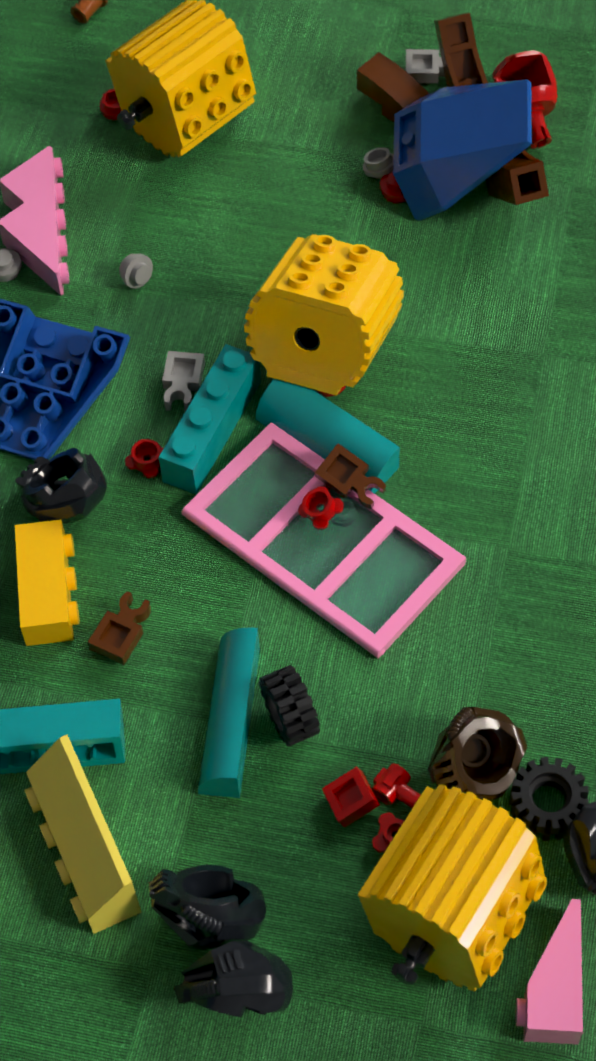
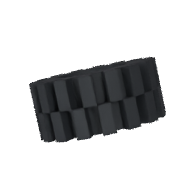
M288 665L259 678L261 695L265 700V707L270 713L269 717L274 722L277 733H280L281 740L285 742L287 747L320 733V723L316 717L318 716L316 709L312 706L311 696L308 695L305 683H302L301 676L298 672L296 673L293 666Z
M541 757L539 765H536L535 761L532 760L527 763L526 770L521 767L517 772L516 779L513 780L509 805H512V817H517L523 821L535 836L537 832L543 834V841H549L551 835H555L557 840L563 839L569 824L580 809L588 804L589 800L587 799L589 794L588 785L583 786L585 778L582 773L576 776L574 774L576 767L569 763L567 768L562 767L563 759L559 758L555 759L554 764H549L548 757ZM542 786L555 787L564 795L565 805L556 812L543 811L533 801L532 795L534 791Z

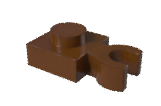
M339 443L315 471L317 479L345 499L353 490L357 493L361 505L368 509L373 508L374 501L367 497L365 492L370 488H376L383 494L386 491V485L381 479L364 476L369 470V465Z
M128 591L124 593L119 601L120 612L117 615L107 610L87 642L89 650L125 665L144 634L142 626L137 623H141L149 617L151 613L150 601L145 599L140 608L130 609L129 607L133 602L132 593Z

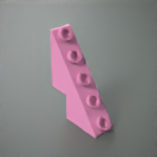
M48 146L0 179L4 203L13 210L0 219V235L3 245L8 249L16 251L22 262L62 296L64 294L63 284H69L67 262L62 263V257L68 256L66 236H61L60 230H66L64 209H59V204L65 203L63 183H58V178H63V166L61 157L54 158L53 149L51 146Z

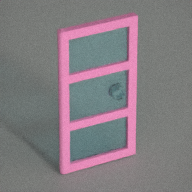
M271 422L182 509L181 514L376 658H380L466 564V557L370 490H367L365 495L374 501L372 509L362 506L358 500L357 493L353 490L347 498L339 495L315 477V471L325 459ZM320 486L326 487L333 498H340L344 504L343 511L335 514L329 520L328 527L323 530L315 529L313 522L309 518H302L298 512L304 496L309 491ZM323 505L320 506V507L318 508V510H319V511L323 510V509H324V506H323Z

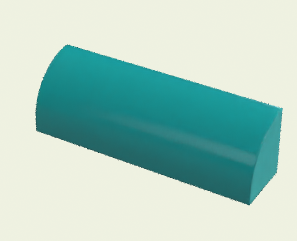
M273 379L263 393L255 418L266 427L272 422L324 459L339 443L369 465V470L364 476L377 477L384 483L399 469V446L313 389ZM376 488L368 489L374 494L378 491Z
M258 628L234 629L225 633L220 639L198 785V794L240 798L260 653Z
M109 699L0 709V774L27 772L60 737L67 734L82 767L125 763V737L121 700Z

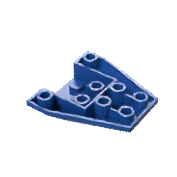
M526 79L444 87L415 100L394 114L393 175L416 220L420 221L447 210L532 144L531 82Z
M0 299V450L35 460L37 457H44L49 460L118 372L130 336L99 326H94L93 332H88L36 317L28 306Z

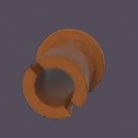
M79 0L70 11L78 22L86 24L100 7L107 5L108 0Z

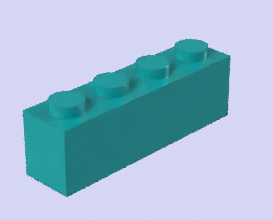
M225 344L159 455L162 481L164 483L197 495L261 383L260 363L253 360L250 352Z

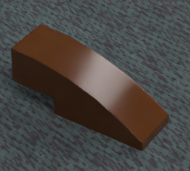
M380 52L376 53L357 69V90L381 104L382 115L393 122L395 113L415 100L429 94L410 74Z

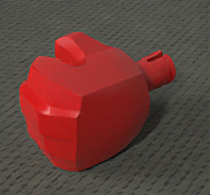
M530 50L509 55L493 71V83L526 79L531 82V148L535 149L537 146L538 148L544 147L552 141L544 117L551 113L557 102V83L552 67L546 55L539 51Z

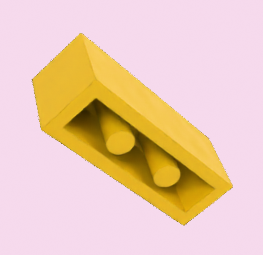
M61 519L15 525L20 629L26 646L74 640L73 625H79L80 619L77 601H71L70 591L77 590L75 568L68 565V557L75 556L72 533L65 534Z

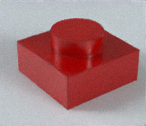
M357 766L322 788L337 821L343 827H347L380 806L363 771Z

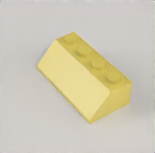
M68 734L64 735L26 772L32 787L24 791L33 813L40 810L43 812L46 823L39 825L48 849L57 846L62 859L54 863L63 885L72 883L77 893V896L70 899L78 921L83 923L88 920L93 934L141 913L132 880Z

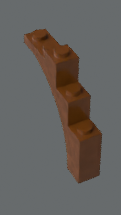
M470 12L434 20L447 87L488 83L477 50ZM526 150L522 151L485 180L489 196L514 205L549 196L543 161L534 158Z

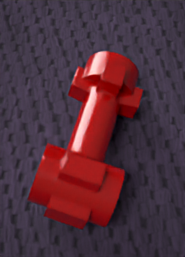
M391 763L387 769L383 767L373 780L375 785L372 787L376 798L386 805H391L397 798L410 808H413L421 796L420 793L407 785L411 780V776L398 764Z

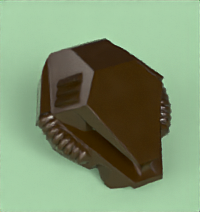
M461 707L462 710L454 716L449 726L439 733L428 767L433 783H436L437 787L439 784L446 785L447 789H452L454 786L460 788L461 792L467 793L469 791L476 794V797L481 800L485 798L493 801L503 797L515 779L520 762L527 749L523 730L516 727L510 718L500 711L479 707Z

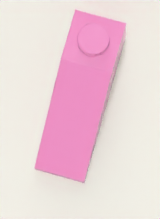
M571 899L527 983L524 999H516V1026L524 1027V1042L579 1044L583 1033L581 899Z

